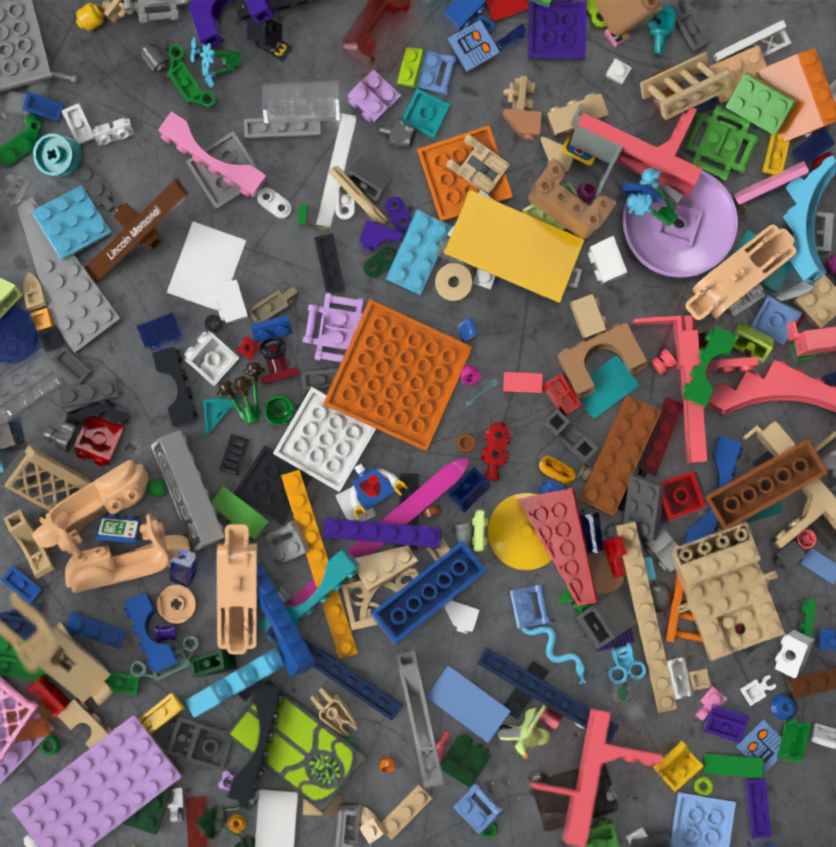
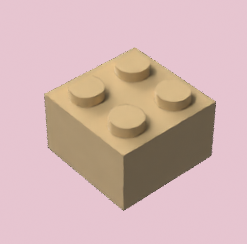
M825 274L812 284L814 286L813 289L792 301L815 329L822 328L836 316V287Z

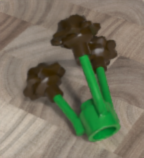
M256 362L246 364V369L242 370V373L250 376V379L241 376L236 378L234 383H231L230 380L223 381L218 385L219 391L216 393L217 396H227L232 401L239 413L240 419L244 418L246 424L260 419L258 415L260 408L258 404L257 381L258 375L265 371V368H261L260 364ZM251 386H253L254 405L249 403L247 396ZM235 391L240 392L244 398L246 406L243 407V411L234 398L236 397L233 393Z

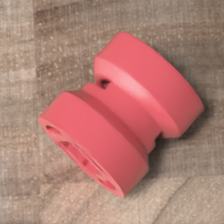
M667 349L663 350L659 357H655L650 361L660 375L665 374L669 367L677 364Z
M808 529L802 530L794 537V540L802 549L813 547L817 540L815 533Z

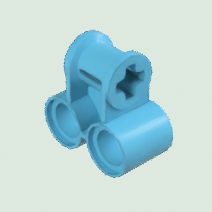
M630 642L625 646L611 647L613 660L616 665L609 669L608 676L614 683H623L627 679V674L635 679H640L645 675L646 667L640 661L634 660ZM638 664L641 666V672L634 675L632 667ZM617 669L623 672L620 679L613 678V672Z

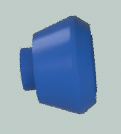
M779 694L772 700L771 711L778 719H791L797 712V702L789 694Z

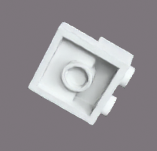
M208 331L207 333L203 332L198 337V344L195 347L190 346L185 351L184 355L186 357L184 360L215 386L237 362L239 357L212 332Z

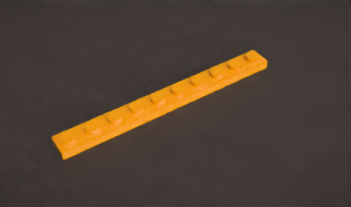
M297 470L281 475L295 521L298 523L310 550L306 553L318 589L329 560L301 472ZM332 589L328 593L330 597L322 603L339 659L358 654L339 591L335 592Z

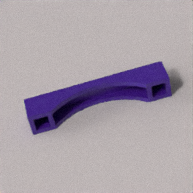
M325 518L324 538L441 549L442 529Z

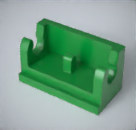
M798 720L785 721L777 755L778 759L793 764L803 761L811 726L809 723H797Z

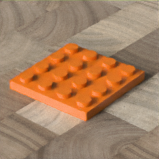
M489 125L417 149L439 219L442 222L459 216L469 190L476 193L480 191L446 166L450 159L459 166H462L474 148L464 142L465 137L471 135L499 156ZM505 172L488 194L489 197L497 202L513 198Z

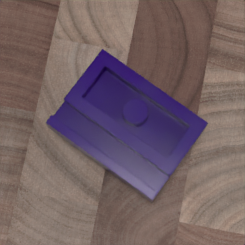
M712 704L703 731L740 743L747 726V721L750 718L749 715Z

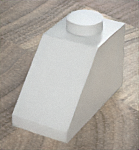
M454 601L445 606L453 625L457 627L456 631L468 634V631L473 632L479 609Z

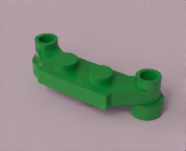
M180 45L171 46L169 49L171 63L167 74L187 104L194 103L206 108H213L216 104L215 95L209 91L203 93L183 63L185 56L183 48ZM180 53V56L175 57V54ZM208 99H211V103H206Z
M32 113L26 115L24 118L26 128L0 147V165H6L8 168L35 147L38 132L41 128V121L37 115Z

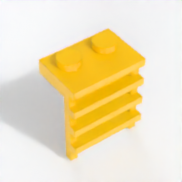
M682 741L662 759L661 764L657 763L653 768L676 793L699 773L704 766Z

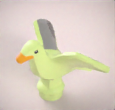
M543 705L538 711L537 708L527 710L525 721L519 727L502 724L497 730L499 738L501 740H519L516 743V749L524 758H528L527 749H532L536 745L547 744L550 740L549 731L544 728H537L536 725L546 707Z

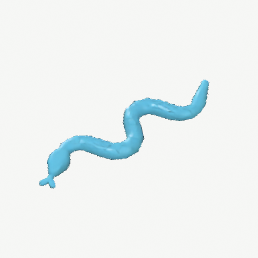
M546 625L533 629L521 628L529 636L541 633L548 634L549 640L545 650L547 658L557 664L570 660L576 661V671L581 677L579 684H582V682L586 684V681L583 679L585 666L580 656L575 653L561 656L554 655L556 633L551 627Z

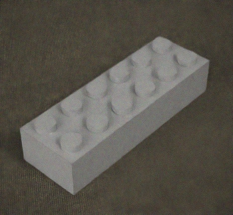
M181 430L159 437L151 445V448L193 550L196 552L219 542L224 538L223 534L225 532L222 524L218 523L215 507L211 506L209 492L202 484L201 472L195 467L194 455L188 450L187 438L181 433Z

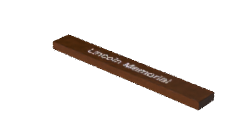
M178 179L173 180L85 267L96 283L106 276L189 195Z

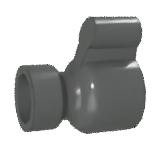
M65 422L58 432L57 428L49 426L44 433V440L50 443L54 442L55 447L69 452L76 442L74 434L77 427Z

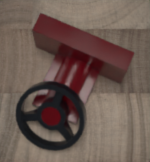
M275 337L264 340L260 344V354L266 359L270 374L260 377L262 385L300 376L298 367L288 369L284 354L286 344L283 339ZM271 341H279L277 344H271V345H269V346H264V345L267 344L268 342H271Z

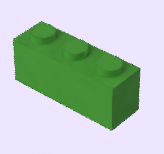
M224 486L211 501V506L215 507L217 516L224 515L228 519L226 522L229 525H246L248 527L249 540L252 538L257 540L270 523L268 519Z

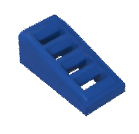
M469 317L457 326L462 342L466 343L477 339L478 333L473 318Z

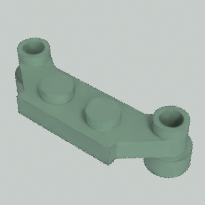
M187 636L183 641V648L174 651L179 664L158 674L154 670L151 671L148 664L136 661L131 665L130 671L136 677L147 676L154 678L157 682L190 666L189 659L192 658L195 650L198 648L199 640L195 636ZM190 640H194L195 645L193 647L189 645ZM138 665L142 666L141 672L137 671Z

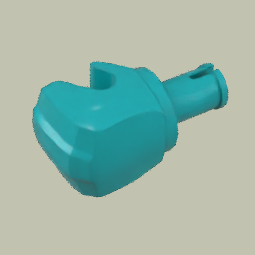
M661 4L663 9L654 16L657 23L654 21L647 23L651 28L650 34L655 37L654 54H666V38L672 36L675 29L677 13L672 7Z

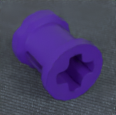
M175 624L165 627L155 626L157 643H160L162 640H177Z

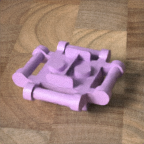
M326 292L324 307L308 305L309 316L306 334L303 337L302 343L317 345L315 360L342 361L344 355L322 352L323 347L347 350L363 314L364 298L340 297ZM330 303L356 307V312L330 308ZM317 313H322L319 337L315 339L313 338L316 315Z

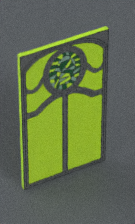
M270 680L264 683L265 685L277 687ZM283 691L284 701L282 705H279L277 711L279 713V720L277 724H274L272 730L274 732V739L272 743H269L267 749L269 751V758L267 762H264L263 766L323 814L367 757ZM253 699L224 734L251 757L255 752L259 738V719Z

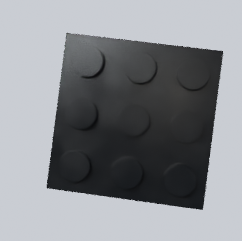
M264 445L234 491V494L282 525L292 509L281 475L300 470L305 488L313 476L273 454L274 450Z

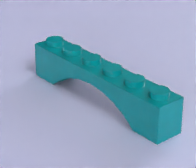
M346 548L342 549L327 562L324 577L316 592L307 601L286 608L296 626L302 621L300 619L302 615L308 616L316 609L314 605L318 601L322 604L330 597L328 593L332 589L336 592L344 585L342 581L346 577L351 579L358 573L356 568L360 564ZM266 616L257 623L264 633L271 625Z

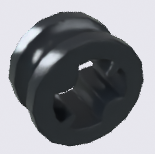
M209 315L205 319V327L210 332H218L222 328V321L217 315ZM213 318L216 319V322L219 321V325H215L214 329L211 328V325H208L209 322H212Z

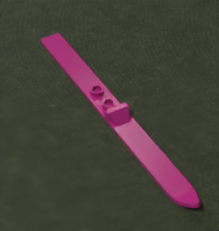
M462 458L444 466L379 523L407 525L459 480L468 465L469 459ZM357 541L348 551L354 558L373 554L385 543ZM314 579L292 597V600L287 602L291 607L307 601L316 592L317 587Z

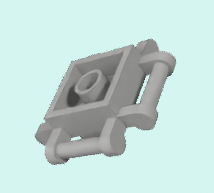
M124 0L123 10H136L140 23L161 19L178 20L179 15L176 6L188 5L190 0H134L135 3L131 0ZM170 9V11H164V12H153V13H146V12H145V11H154V10Z

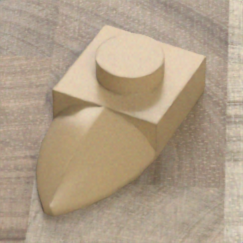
M27 273L23 283L26 308L28 311L47 306L40 282L33 274Z
M359 804L358 806H361V827L359 829L368 843L371 844L387 832L375 814L367 807Z

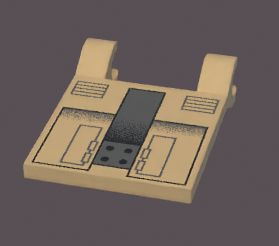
M467 135L464 142L474 148L462 166H459L451 159L447 162L446 166L488 195L510 164L471 135Z

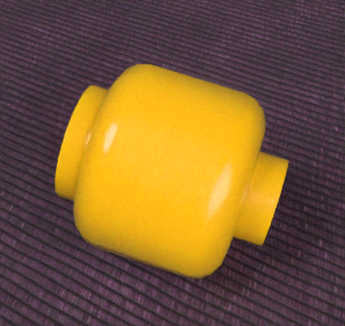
M87 3L77 10L76 23L81 29L85 28L88 31H92L104 22V11L97 3Z

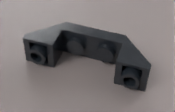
M102 399L69 411L63 424L65 422L72 425L74 422L79 424L86 421V418L90 416L99 417L104 414V411H107L111 423L120 425L128 421L130 411L127 408Z

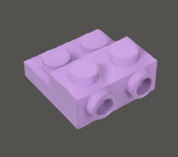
M373 69L362 82L355 86L347 97L349 99L348 103L354 109L359 108L363 112L361 115L368 122L372 120L376 124L400 99L401 94Z

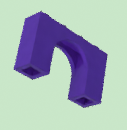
M194 0L188 4L200 42L203 45L207 46L210 43L212 48L224 42L219 26V16L227 4L236 0ZM243 0L246 1L250 16L258 25L275 17L270 0Z

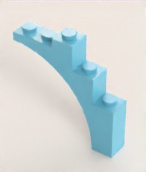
M833 155L826 158L817 169L811 171L807 178L800 176L791 180L790 184L785 187L797 204L791 207L783 216L794 233L791 236L794 238L792 245L796 248V254L790 259V262L802 280L810 284L816 282L826 273L816 248L815 219L821 197L836 174V157Z
M276 647L185 700L193 717L195 718L283 667L285 664L280 647Z

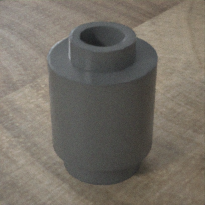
M150 43L142 49V58L154 72H162L167 68L168 58L157 45L155 46L153 43Z

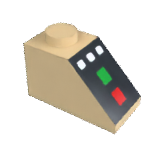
M542 136L539 144L548 165L553 158L564 166L565 175H567L574 158L561 152L563 145Z

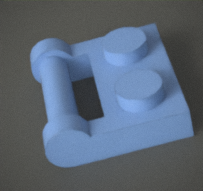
M425 50L426 53L417 88L449 95V84L458 58ZM445 62L447 65L442 85L436 86L441 63Z
M544 584L510 591L517 629L552 622L546 607L543 592L545 590ZM532 592H536L541 616L539 619L536 618Z
M478 782L453 806L479 835H482L504 812V809L501 806H497L482 790V786ZM475 795L492 811L489 816L472 799Z

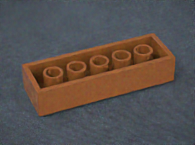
M628 395L624 397L577 501L611 517L615 515L627 489L629 475L633 474L662 412L661 410Z
M808 437L708 493L705 498L723 529L727 530L828 474V469Z

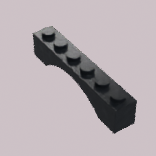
M257 683L253 703L259 719L258 743L248 764L232 778L227 796L229 799L252 805L254 800L257 801L258 783L259 781L262 782L264 777L263 764L269 758L268 745L274 739L273 726L279 720L278 707L284 701L283 691L278 687Z

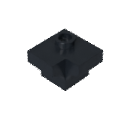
M254 19L247 20V39L259 43V46L265 49L275 50L276 43L282 42V23L269 19L258 25Z

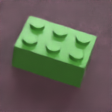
M747 72L743 74L726 108L769 133L778 135L798 100Z

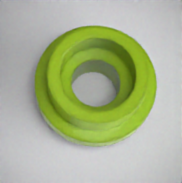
M699 777L694 783V790L700 796H708L713 791V782L708 777ZM701 783H706L707 788L702 790L700 788Z

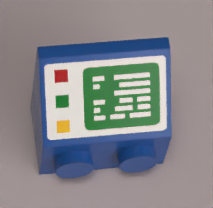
M107 513V517H101L96 539L140 544V526L142 521L137 520L138 516L126 515V519L118 518V514Z

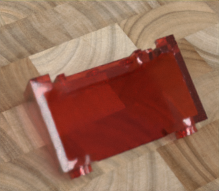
M369 0L342 40L344 51L370 68L375 61L372 53L376 48V42L370 36L371 32L385 12L392 16L400 11L407 14L412 7V0Z

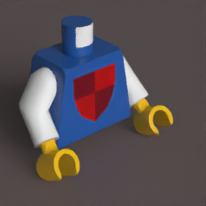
M363 463L353 468L359 478L353 482V486L350 489V502L357 521H359L358 516L360 514H364L367 518L366 511L395 492L401 496L400 489L405 487L408 490V487L389 471L374 468L368 472Z

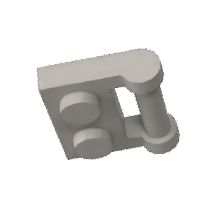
M295 520L288 522L286 526L274 532H267L263 535V540L268 544L277 566L310 551L302 531ZM290 532L293 534L294 537L277 544V538Z

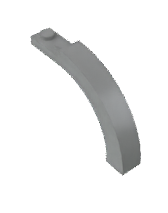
M415 650L396 654L424 788L444 784Z

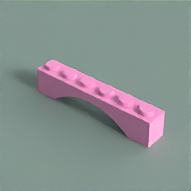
M172 111L158 129L161 139L169 144L170 142L176 144L177 150L183 154L189 153L192 155L191 159L199 165L202 163L207 165L208 171L216 176L220 174L224 177L223 181L230 186L235 184L240 188L239 191L247 197L249 195L255 197L267 180L265 174L251 165L228 164L208 155L194 140L187 121Z

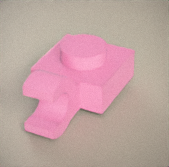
M713 686L710 687L700 699L703 706L695 716L700 720H704L711 711L712 704L722 706L727 698Z

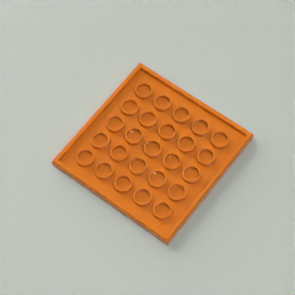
M369 299L322 405L427 451L473 346Z

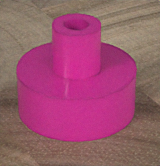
M466 365L460 373L465 385H473L481 378L480 372L475 366Z

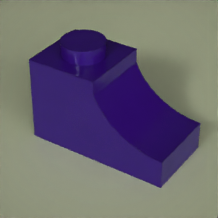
M367 220L359 239V244L362 245L361 248L372 252L373 249L377 250L380 245L386 242L400 243L403 233Z

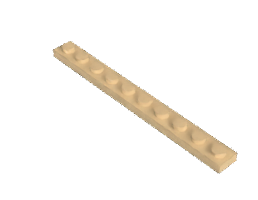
M633 521L616 525L618 537H623L627 555L622 557L657 712L662 713L677 709L636 524Z

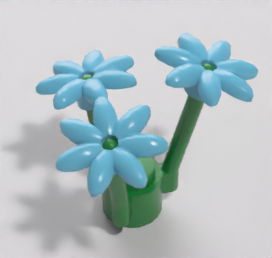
M195 37L192 39L190 60L194 62L195 54H200L203 57L202 74L205 76V82L208 83L210 88L214 86L212 79L216 75L227 71H234L235 66H240L241 56L239 51L212 50L210 43L207 46L204 44L201 49V47L196 46ZM214 58H222L223 64L227 65L226 68L215 72H209L208 69L210 68V62L214 63Z

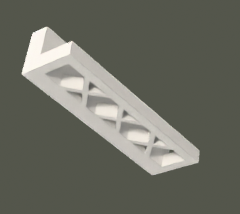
M782 20L715 53L713 59L715 63H718L759 43L768 45L766 52L762 53L764 58L791 44L785 32L787 26ZM781 33L785 42L780 45L772 43L773 36Z

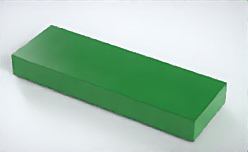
M705 753L704 773L762 778L764 758Z

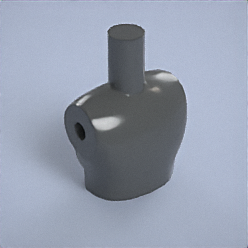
M397 120L392 128L381 125L379 129L380 133L389 135V144L397 147H411L416 136V128L400 120Z

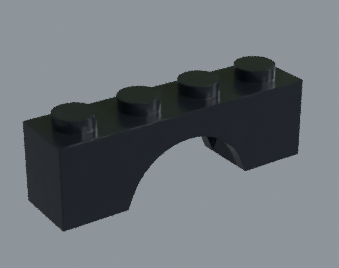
M173 346L153 352L152 356L157 372L170 375L177 384V397L173 404L167 408L172 426L175 428L196 422V416L199 415L196 405L192 406L190 398H193L191 388L186 386L185 380L188 379L185 368L182 369L180 362L183 361L180 350L176 351V348Z

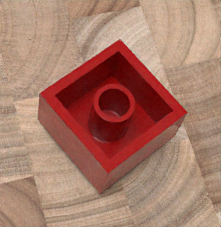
M694 471L660 482V484L665 485L662 508L667 521L706 508Z

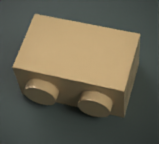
M593 294L570 303L583 340L606 331L605 327L608 324L605 316H601L599 312L601 305L597 297L594 298Z

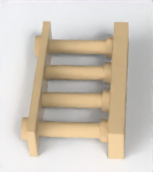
M704 52L640 82L643 99L654 96L660 101L662 117L667 120L730 90L731 80L728 71L724 70L715 74L709 68L708 56ZM702 72L708 78L699 82L694 76ZM687 80L692 86L683 90L678 83ZM670 88L676 94L667 98L661 91Z

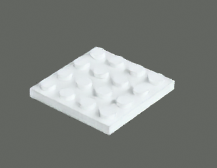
M311 387L273 454L340 492L376 429L322 405L326 395Z

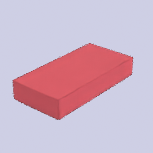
M504 372L503 392L542 393L543 374Z

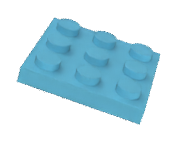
M82 185L32 211L33 217L61 261L111 235L110 229Z

